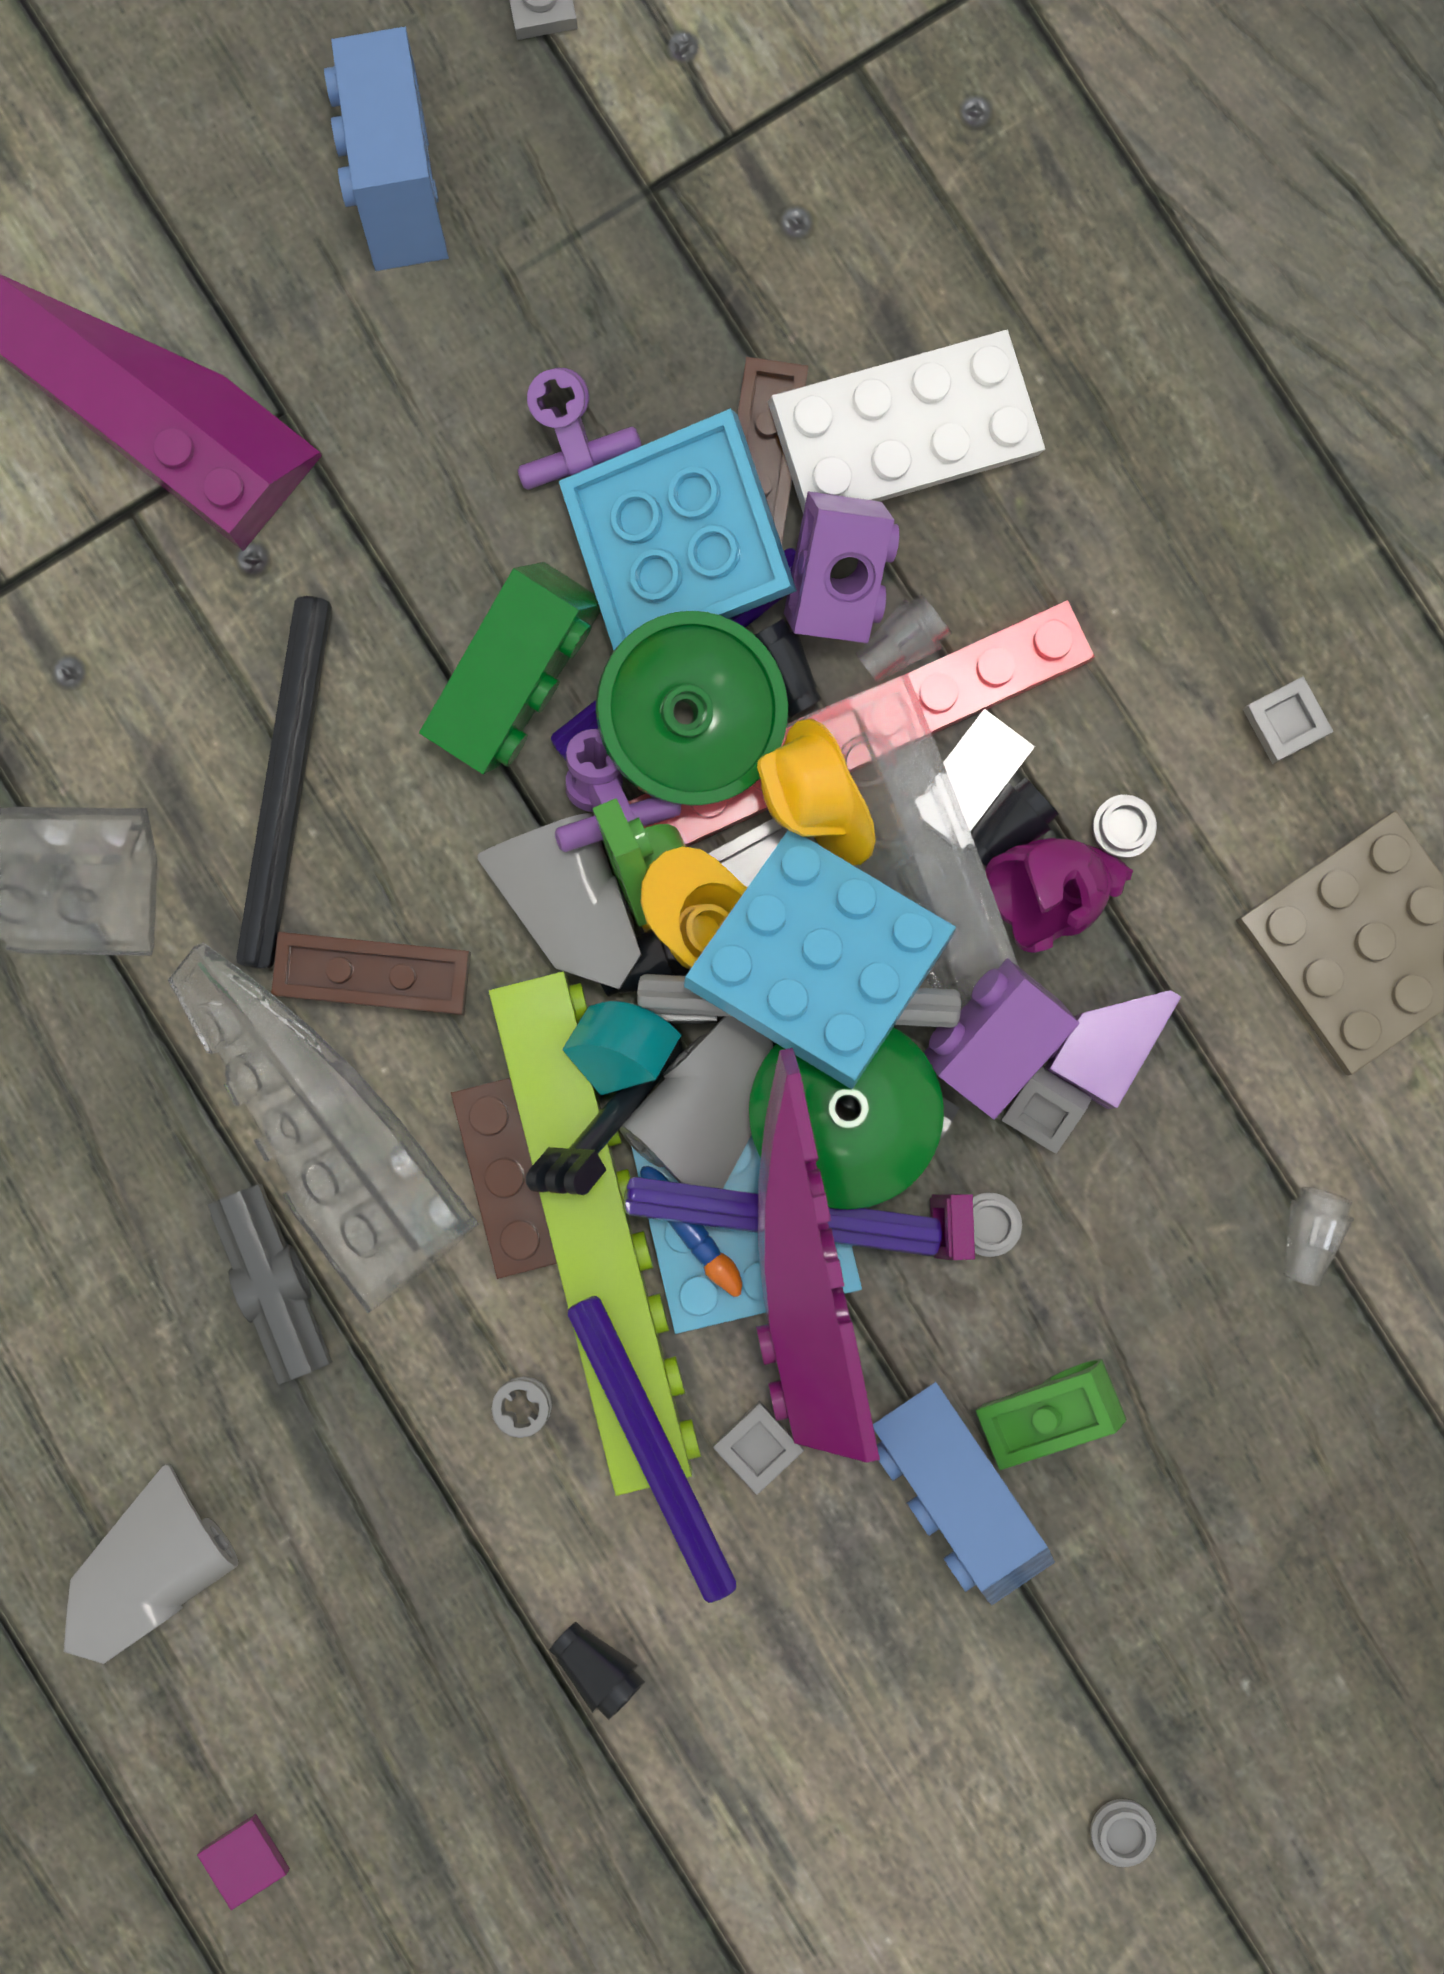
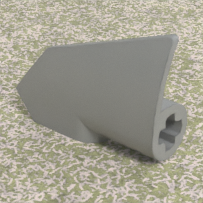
M591 813L561 819L511 838L478 854V861L556 969L621 989L642 954L634 933L635 926L627 900L620 888L617 877L612 875L602 842L599 841L563 852L559 849L555 838V831L558 827L592 817Z
M724 1016L708 1034L696 1039L674 1060L663 1073L666 1079L620 1127L621 1134L641 1156L657 1167H665L679 1183L723 1189L751 1136L749 1123L750 1094L757 1071L773 1048L772 1040L736 1018Z
M166 1464L161 1467L70 1579L64 1652L104 1664L183 1609L182 1605L238 1566L237 1555L228 1538L211 1519L204 1518L201 1520L184 1491L172 1465Z

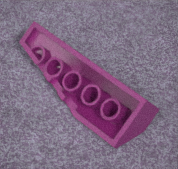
M0 274V358L242 551L247 548L321 458L322 454L224 375Z
M789 1048L779 1051L765 1118L758 1180V1248L763 1300L768 1324L756 1326L764 1365L777 1362L780 1380L768 1383L776 1421L789 1419L794 1443L868 1463L880 1460L855 1332L843 1290L845 1284L840 1260L837 1255L832 1230L828 1226L831 1217L821 1173L816 1165L818 1155L801 1073L794 1050Z

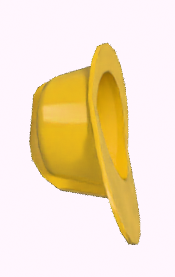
M814 719L797 721L789 729L784 745L762 756L757 761L763 799L767 809L774 820L789 831L801 837H814L821 847L853 866L862 865L872 856L876 842L874 823L868 807L847 768L844 756L832 733L824 724Z
M682 846L663 852L649 865L641 886V906L647 924L659 940L670 949L671 954L682 966L691 969L747 887L711 855L701 849Z

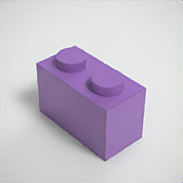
M1007 957L998 969L986 972L978 980L972 991V998L961 1010L958 1025L953 1028L937 1027L930 1038L929 1047L924 1051V1054L941 1079L994 1120L1080 1023L1058 998Z

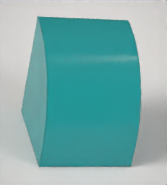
M607 1001L591 1005L587 1008L562 1050L598 1093L604 1095L656 1080L680 1039L681 1034L670 1023L650 1010L631 1003Z

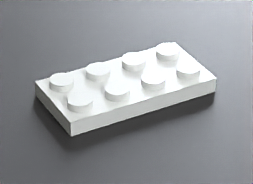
M1008 329L772 395L768 401L803 513L808 491L883 501L1035 457L1045 450Z

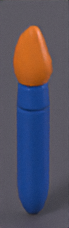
M643 1166L640 1171L641 1178L669 1181L660 1171L653 1167ZM668 1221L687 1248L691 1250V1253L704 1265L706 1276L731 1296L738 1297L741 1294L743 1284L740 1272L729 1256L720 1253V1249L713 1238L709 1236L703 1225Z

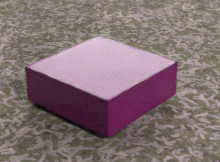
M932 1194V1198H930V1217L940 1221L942 1231L940 1247L934 1258L975 1260L973 1194Z
M254 1814L203 1847L197 1854L230 1910L238 1907L286 1876L290 1870L257 1814Z

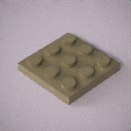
M1396 810L1236 920L1345 1075L1354 1074L1444 1011V877Z

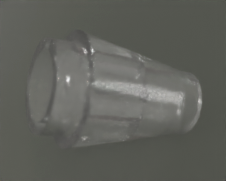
M921 593L911 602L904 598L869 638V642L865 643V646L855 654L879 683L887 676L890 677L943 649L940 642L951 635L952 632Z
M1303 1186L1301 1188L1298 1200H1291L1284 1276L1304 1284L1321 1286L1323 1276L1327 1273L1354 1220L1353 1217L1349 1216L1352 1205L1351 1200L1312 1187Z

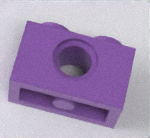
M807 492L792 569V577L797 591L787 595L784 615L794 634L863 643L869 642L872 623H880L885 611L886 588L884 585H881L885 562L892 563L894 561L899 545V526L894 524V518L882 502ZM847 557L858 559V565L850 576L843 579L830 577L833 566L839 560Z

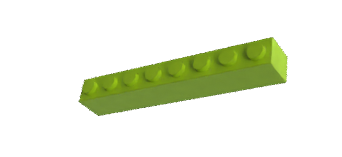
M564 971L488 990L532 1166L548 1147L569 1148L602 1110L597 1090L562 1050L588 1008L582 984L570 985L568 976ZM618 1130L598 1154L606 1171L587 1194L571 1195L568 1192L566 1194H556L549 1191L539 1193L568 1309L572 1305L591 1296H597L601 1299L686 1478L692 1477L690 1460L701 1457L700 1447L693 1420L689 1419L680 1422L674 1397L685 1394L677 1357L664 1359L658 1334L669 1331V1325L661 1295L659 1293L649 1296L642 1271L654 1268L647 1238L644 1231L632 1232L628 1214L625 1213L624 1195L631 1175L629 1169L620 1171L616 1169L611 1146L622 1144ZM574 1330L615 1496L650 1488Z

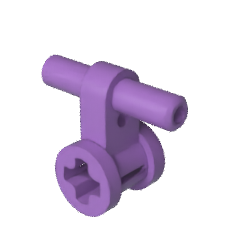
M554 368L540 373L531 382L527 393L529 410L538 422L555 429L562 451L519 466V478L525 489L529 490L569 475L572 476L642 446L637 429L634 427H629L592 441L588 440L581 417L589 404V390L585 380L577 372L568 368ZM556 379L560 388L571 387L574 392L575 399L566 403L567 415H561L558 407L547 408L544 404L543 396L551 392L550 381Z
M599 729L582 731L570 740L566 751V763L569 770L566 775L565 788L569 800L576 807L593 812L592 808L617 798L627 821L639 817L644 827L680 815L681 805L668 803L654 797L629 804L622 790L623 780L621 772L608 756L602 743ZM595 816L558 827L555 831L557 845L563 852L603 840Z

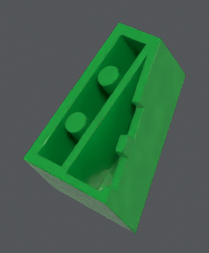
M545 562L513 568L419 734L481 774L499 767L501 763L507 767L510 766L527 740L528 734L524 733L523 729L535 711L540 713L547 706L558 688L560 681L557 677L569 659H572L578 653L591 631V625L601 612L596 595Z

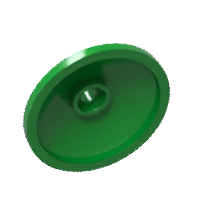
M680 611L662 615L644 623L631 632L616 647L609 657L599 681L596 698V717L602 743L608 756L629 782L656 799L677 805L698 806L713 804L734 797L760 779L757 761L762 756L775 751L782 745L787 727L788 700L782 674L776 661L764 644L753 633L733 620L717 614L701 611ZM679 701L686 702L693 710V718L689 724L678 722L674 716V706Z
M893 1027L853 1089H850L795 1055L801 1073L818 1155L816 1165L821 1173L828 1208L846 1210L874 1206L892 1199L912 1185L927 1168L936 1152L944 1119L941 1087L931 1063L922 1050L908 1036ZM778 1044L770 1050L757 1071L750 1094L749 1123L754 1145L760 1158L765 1118L780 1050L785 1049ZM843 1097L856 1099L860 1105L859 1117L853 1121L840 1119L835 1111V1105L839 1099Z

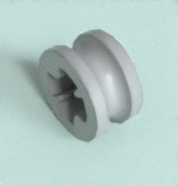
M526 1376L513 1378L505 1383L493 1398L491 1408L493 1420L498 1428L509 1436L517 1438L532 1436L541 1430L551 1415V1394L546 1386L535 1378ZM516 1390L527 1391L528 1401L538 1403L539 1405L538 1415L534 1412L529 1415L528 1420L530 1423H517L516 1413L506 1411L505 1409L506 1399L512 1401L516 1397L514 1392Z

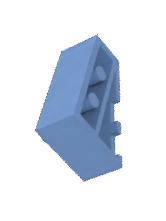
M406 26L331 39L335 66L324 68V75L331 106H341L342 116L331 117V125L338 156H348L349 166L338 168L339 182L345 207L357 206L375 271L449 259L446 240L436 202H439L435 179L433 180L428 152L429 142L417 73Z
M936 1382L873 1424L874 1431L881 1440L877 1444L879 1462L892 1481L904 1475L917 1494L907 1504L928 1536L940 1529L954 1550L943 1559L965 1592L977 1585L988 1602L993 1605L1055 1563L1049 1548Z

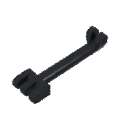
M668 1022V1023H670V1024L676 1029V1027H675V1025H674L673 1023ZM681 1037L656 1080L618 1090L569 1148L548 1147L527 1173L526 1183L531 1191L542 1193L549 1191L556 1194H566L568 1192L571 1195H585L591 1190L606 1171L598 1154L661 1080L663 1073L683 1052Z

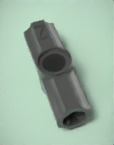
M263 1185L252 1186L208 1204L210 1216L221 1238L220 1241L232 1266L228 1274L234 1297L246 1320L250 1323L254 1322L278 1385L331 1364L332 1360L329 1355V1349L327 1350L322 1331L316 1322L308 1299H311V1289L305 1270L291 1245L286 1246Z

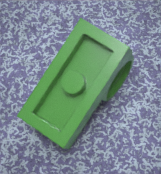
M617 798L592 809L615 876L640 927L647 924L641 906V886L649 865L663 852L687 846L675 826L657 824L644 828L639 817L627 821Z
M1103 1359L1091 1360L1053 1375L1041 1385L984 1403L975 1410L999 1470L1114 1434L1127 1421Z

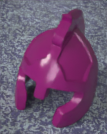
M1047 838L1015 846L1007 850V852L993 857L985 870L984 886L986 897L992 910L1003 921L1012 925L1013 939L1016 945L1023 951L1036 953L1052 948L1053 941L1061 936L1077 935L1089 928L1103 912L1109 897H1118L1123 893L1125 882L1131 880L1133 870L1128 868L1117 857L1104 852L1101 848L1070 839Z

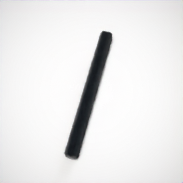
M314 596L298 597L294 602L236 956L238 964L257 969H270L275 961L277 936L280 931L332 611L329 601Z

